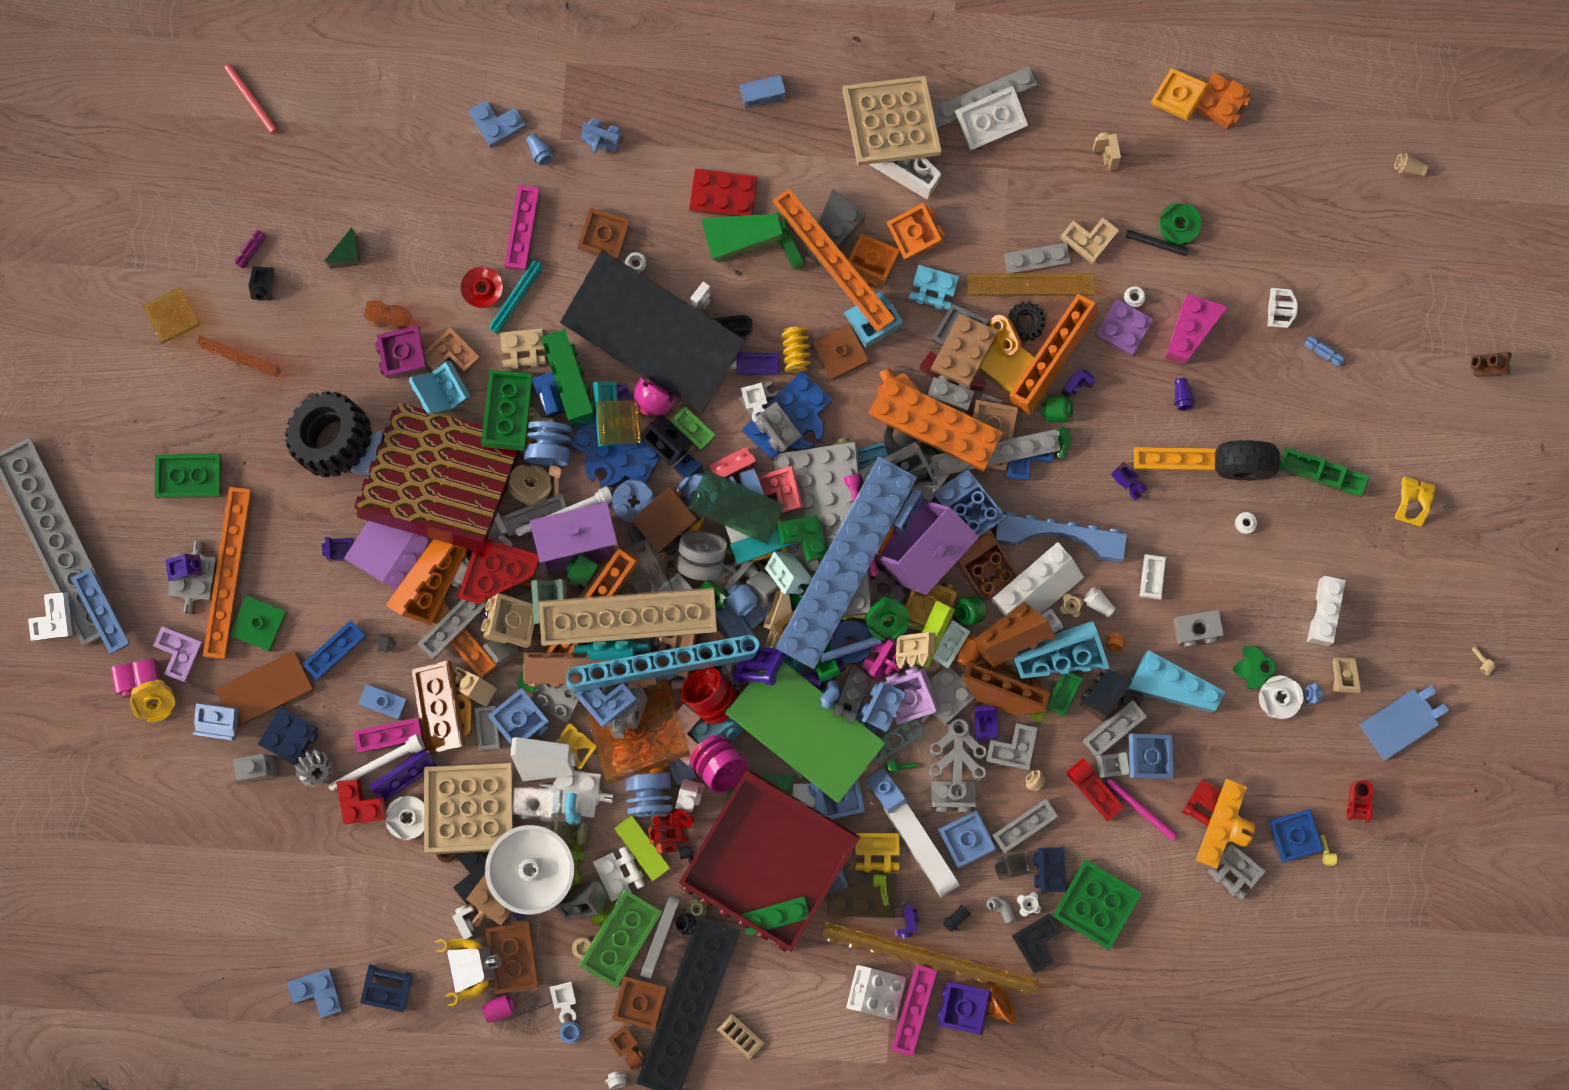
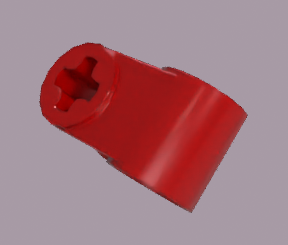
M1355 781L1350 785L1346 812L1347 820L1360 819L1365 820L1367 823L1371 822L1373 786L1369 781ZM1360 784L1366 788V793L1363 796L1357 793V787Z

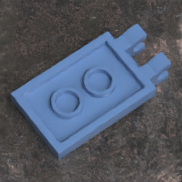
M1432 685L1418 694L1415 689L1410 690L1359 724L1383 761L1438 726L1439 724L1435 719L1449 711L1444 703L1432 710L1425 700L1436 693Z

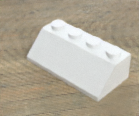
M1057 542L994 596L991 602L1004 617L1023 602H1026L1041 615L1084 577L1072 557Z

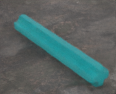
M535 260L532 261L489 325V329L492 332L498 334L543 269L541 263Z

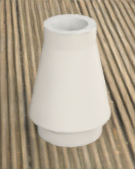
M1095 587L1091 588L1083 598L1088 607L1104 614L1107 618L1116 609L1104 593Z

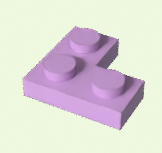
M162 626L153 646L173 654L164 674L186 683L203 643Z

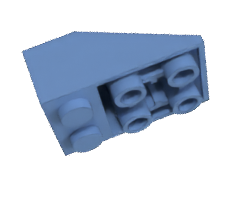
M968 469L933 493L934 503L950 507L979 537L1006 518Z

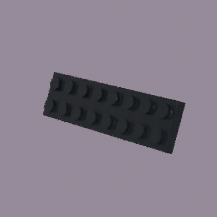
M698 916L695 929L690 937L636 1084L652 1090H681L738 938L739 930Z

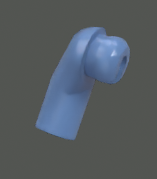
M829 681L828 689L821 696V706L824 709L832 708L833 702L839 698L840 693L837 681Z

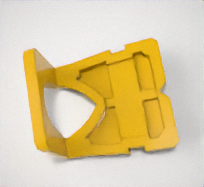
M1405 476L1401 481V486H1403L1401 489L1402 500L1395 514V519L1416 526H1422L1430 512L1436 486L1422 481L1419 483V480ZM1417 499L1421 503L1423 510L1416 518H1408L1405 515L1407 505L1410 501Z
M572 724L566 726L561 733V739H557L555 742L570 746L572 753H575L577 756V766L575 767L580 770L597 748L596 744L591 742L582 732L579 733ZM582 748L591 749L583 761L580 762L577 750Z

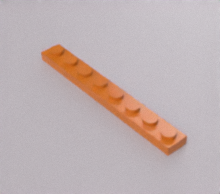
M790 188L772 200L774 206L877 333L895 321L893 315Z
M229 487L203 657L226 660L251 501V489Z

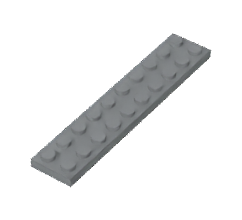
M29 437L1 451L0 477L56 593L68 592L71 624L82 646H86L101 638L71 580L72 577L89 568L93 570L123 627L33 440Z

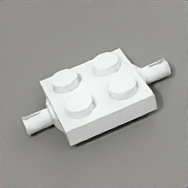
M574 770V774L571 776L556 777L553 785L542 782L539 785L541 787H548V789L539 788V792L551 793V811L565 813L566 793L577 794L575 813L585 817L594 818L599 801L608 803L613 801L612 799L604 798H613V794L601 793L600 774Z

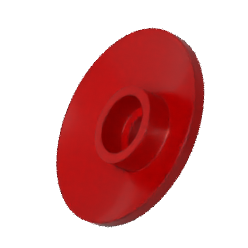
M481 266L469 270L464 275L460 289L464 300L469 305L476 308H487L494 305L500 299L503 292V283L496 271L489 267ZM481 286L486 287V291L483 293L479 292Z

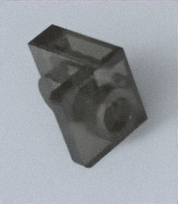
M1027 851L995 859V871L998 874L999 880L1032 873Z

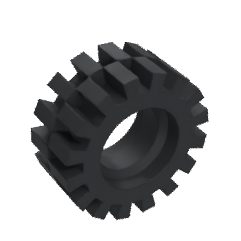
M1023 301L1019 305L1017 303L1008 315L1020 340H1024V342H1028V340L1034 341L1036 337L1038 338L1046 324L1045 314L1043 315V309H1039L1036 303L1032 305L1030 301L1028 303ZM1021 315H1030L1034 319V326L1030 329L1021 328L1018 324V318Z

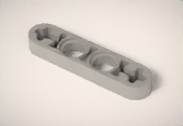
M670 894L640 974L643 977L651 979L678 908L680 897Z

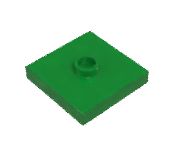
M246 596L229 636L270 652L287 612Z

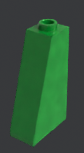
M778 214L701 219L711 257L718 263L788 238V223L785 218L783 219Z

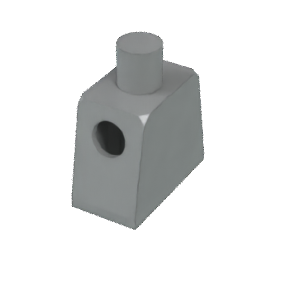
M603 687L602 693L606 696L616 687ZM628 688L637 699V702L607 725L608 728L612 729L611 736L614 738H624L625 729H636L639 726L648 701L643 688Z
M259 754L233 759L237 784L278 777L275 755Z

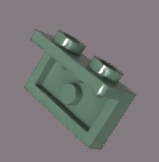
M565 579L531 581L534 624L540 625L538 601L567 599Z

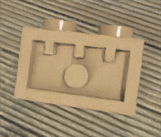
M1110 132L1101 133L1095 137L1093 153L1104 152V164L1108 165L1109 171L1118 170L1121 155L1117 134H1111Z

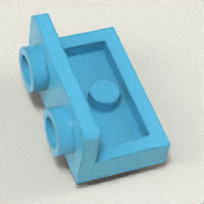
M729 717L725 721L714 725L706 724L701 720L692 727L690 733L700 744L710 736L718 734L724 735L728 741H731L743 729Z

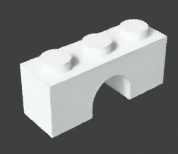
M1323 576L1319 579L1315 599L1317 600V609L1314 619L1310 624L1307 642L1330 646L1334 643L1346 580Z

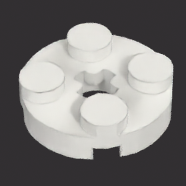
M1286 676L1270 678L1259 690V704L1270 718L1281 720L1290 718L1299 711L1303 702V692L1300 685ZM1277 692L1286 695L1283 704L1280 701H1276Z
M403 796L390 803L386 810V826L392 835L400 839L411 840L418 838L424 833V803L420 799ZM403 813H412L413 816L411 818L413 821L404 824L402 822L404 819Z

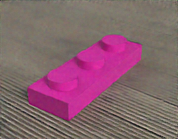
M419 718L354 731L358 753L405 744L409 740L408 738L415 734H418L423 740Z

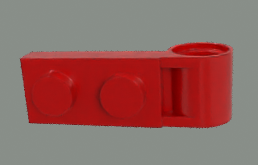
M1084 758L1066 771L1067 776L1106 822L1124 808Z

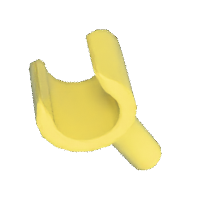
M1322 835L1320 839L1324 848L1323 864L1334 866L1337 863V854L1329 853L1325 835Z

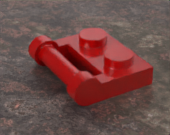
M1201 780L1183 808L1182 813L1186 816L1190 815L1208 826L1211 818L1195 809L1194 805L1198 803L1213 813L1221 791L1206 781Z

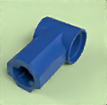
M550 372L532 378L546 417H553L564 412L557 393L558 388L553 373Z

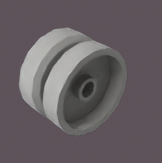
M691 531L683 534L680 538V553L678 554L676 568L684 576L695 580L703 581L719 578L723 574L727 547L726 541L719 535L706 531Z

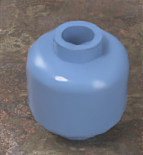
M735 584L727 591L729 596L726 599V603L736 615H744L746 617L758 607L756 604L758 597L748 585L743 584L739 586Z

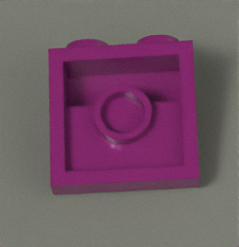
M419 326L377 335L378 342H375V347L381 357L379 369L386 378L392 379L409 375V372L427 368Z

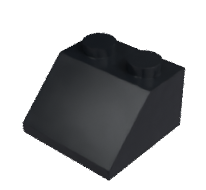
M1110 669L1105 673L1100 671L1094 679V682L1097 684L1092 690L1088 688L1081 697L1084 700L1081 706L1101 721L1107 717L1132 683L1129 679Z

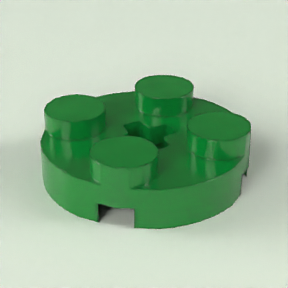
M1173 203L1162 212L1158 228L1166 241L1182 246L1191 243L1198 236L1201 229V216L1190 204ZM1175 220H1183L1185 222L1184 228H1177Z
M883 597L869 609L865 616V621L870 633L875 638L885 640V638L892 637V639H895L904 634L908 629L909 612L901 601L891 599L890 597ZM891 616V622L886 621L883 623L886 617Z

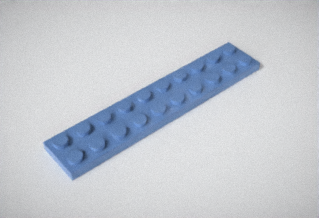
M878 456L775 647L776 649L813 669L816 667L821 654H823L917 479L916 476Z

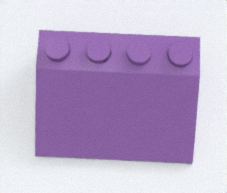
M367 521L344 559L396 591L433 539Z

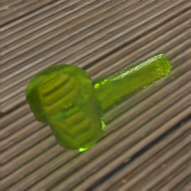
M874 875L873 887H880L883 904L888 905L886 878L883 875Z

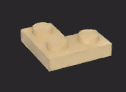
M1104 218L1098 222L1090 233L1075 221H1072L1059 239L1067 243L1068 246L1093 264L1119 230Z

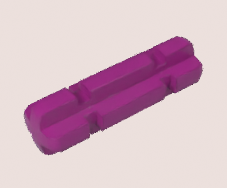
M256 230L253 233V238L249 239L240 251L241 255L235 258L234 262L237 266L245 268L248 264L247 260L253 257L260 247L259 244L265 240L266 235L260 230Z

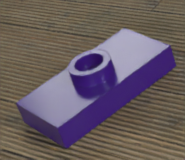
M738 353L737 375H779V353Z

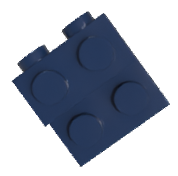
M279 707L258 745L296 765L300 763L299 757L304 758L306 756V749L309 744L313 745L319 735L317 733L319 728Z

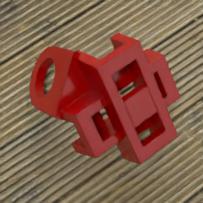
M683 809L674 810L667 816H655L653 818L654 826L648 828L650 844H656L657 853L677 852L676 843L689 841L688 837L683 836V829L692 826L694 818ZM681 814L686 816L688 820L684 819Z

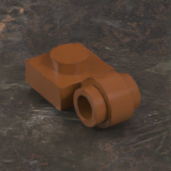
M626 1026L607 1038L619 1057L627 1053L628 1057L624 1060L631 1070L638 1069L643 1065L645 1057L639 1049L637 1051L632 1049L638 1043Z

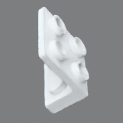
M857 965L846 1008L896 1020L906 978Z

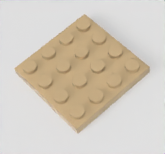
M925 76L843 86L842 91L858 166L941 155V147Z
M512 763L424 767L425 854L488 852L499 837L513 829Z

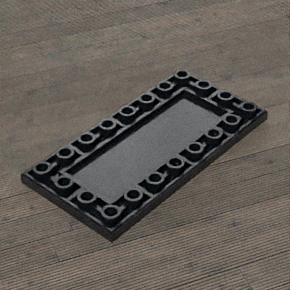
M601 250L560 321L562 325L701 413L706 409L746 342V339L605 250Z

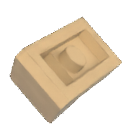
M1334 657L1332 664L1335 681L1332 690L1335 692L1360 693L1361 688L1356 659Z

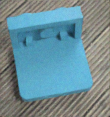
M451 361L444 362L432 373L415 375L409 379L413 391L417 394L423 409L429 415L453 411L471 397Z

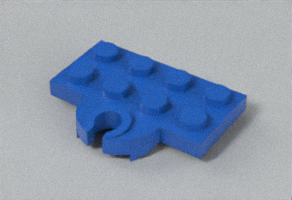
M801 371L763 408L766 409L774 402H777L802 435L788 446L794 451L814 448L812 442H807L803 438L807 432L814 433L816 440L821 441L824 430L822 420L818 415L832 402V399ZM751 420L742 429V432L773 460L776 454L780 453V450H775L768 441L770 437L767 433H762L755 424L757 422Z
M593 412L595 420L581 424L569 444V447L587 456L585 469L589 480L593 483L595 481V473L599 470H604L607 473V477L601 480L600 487L607 486L613 488L619 485L624 478L638 479L647 483L661 457L639 435L621 425V445L598 447L596 413Z

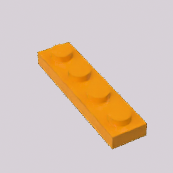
M1135 447L1134 470L1215 471L1216 449Z

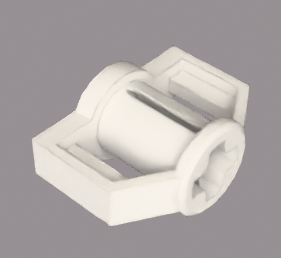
M1271 288L1267 327L1288 328L1296 318L1298 302L1291 289ZM1276 295L1290 296L1293 302L1278 301L1275 298ZM1274 315L1292 316L1289 321L1274 320Z

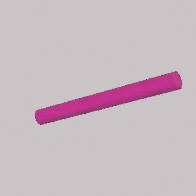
M1111 777L1105 783L1171 841L1175 839L1178 834Z

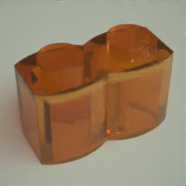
M376 300L367 301L364 317L370 325L379 328L389 327L393 331L409 328L412 319L410 312L406 308L398 305L387 306L385 303Z

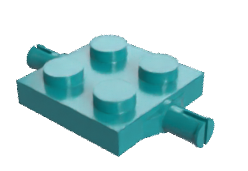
M634 639L589 642L587 645H574V654L589 655V660L620 659L631 657L636 652H649L648 643H635Z

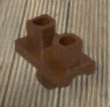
M1500 352L1472 356L1470 367L1474 369L1473 375L1482 377L1510 374L1509 362L1512 353Z

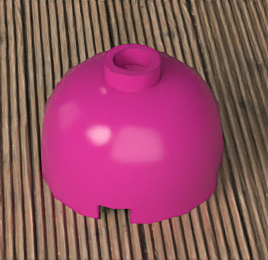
M641 377L634 390L635 402L640 406L639 411L649 417L651 414L659 416L669 412L678 398L675 395L671 398L668 396L670 392L651 380L648 383L644 382L645 377Z

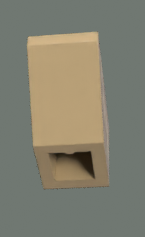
M456 666L453 670L456 691L487 707L497 688L480 677Z

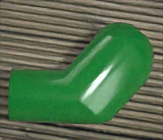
M1059 427L1057 435L1060 450L1055 452V456L1064 459L1072 439L1067 428Z

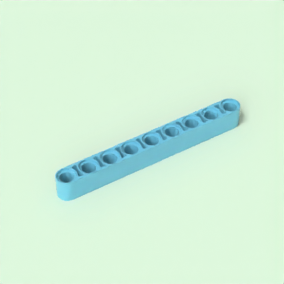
M745 635L577 666L568 671L566 685L571 691L579 692L751 660L758 652L759 641L755 636ZM751 644L754 650L746 651L743 645ZM729 648L733 653L725 655L722 653V649ZM702 652H708L711 654L712 657L709 659H704L701 657L700 654ZM687 656L690 659V661L688 663H682L679 660V657ZM659 660H666L669 665L660 667L657 662ZM637 664H644L647 669L639 671L635 666ZM616 668H623L626 673L617 675L614 670ZM594 672H601L604 677L595 679L592 674ZM572 676H580L582 681L580 683H573L570 678Z

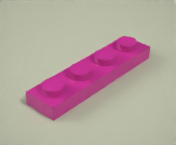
M518 185L505 268L526 271L540 192L539 188Z
M915 965L891 1050L913 1056L937 970Z

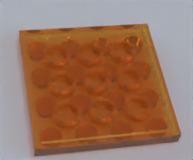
M667 679L657 682L656 685L643 688L648 701L639 726L636 729H625L624 738H614L611 736L612 729L607 726L602 728L586 709L604 777L608 785L691 755Z

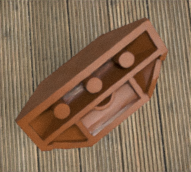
M986 660L969 662L963 677L964 683L977 701L990 706H996L997 709L1016 716L1045 711L1050 692L1035 677L1021 678L1018 669L1003 663L993 667Z

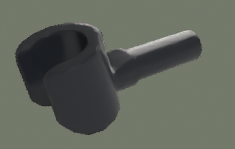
M688 846L679 848L680 859L688 858L690 864L693 859L691 848Z

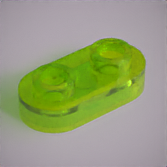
M572 844L571 848L574 862V877L570 889H574V885H579L581 872H577L578 863H583L584 850H580V845Z

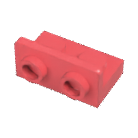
M745 447L709 465V468L719 485V480L724 479L727 481L730 476L735 477L741 472L755 467L756 460L753 454H750L749 450Z

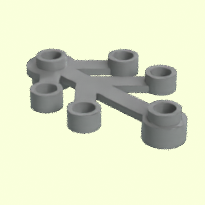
M963 719L951 721L948 726V733L938 742H934L929 749L932 756L938 757L942 754L943 748L954 740V749L929 768L930 776L937 778L941 775L943 769L953 761V784H951L948 790V795L953 801H961L966 795V787L962 784V762L972 771V777L975 780H983L986 775V770L979 766L963 749L964 741L973 750V757L975 759L981 760L986 755V748L979 745L969 734L970 727ZM960 727L962 733H957L955 728ZM935 746L939 747L940 752L936 753L932 748ZM976 750H982L983 755H977ZM936 767L940 772L935 774L932 772V768ZM980 770L983 775L979 777L975 774V771ZM958 790L961 795L955 796L953 791Z

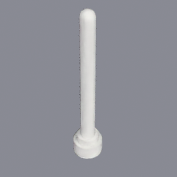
M606 486L598 489L595 496L550 515L603 502L609 504L612 503V495ZM528 523L518 527L515 530V534L522 536L531 532V524Z
M418 734L409 737L405 745L331 782L329 789L332 791L336 790V782L339 780L360 778L408 752L418 753L424 750L425 746L421 737Z

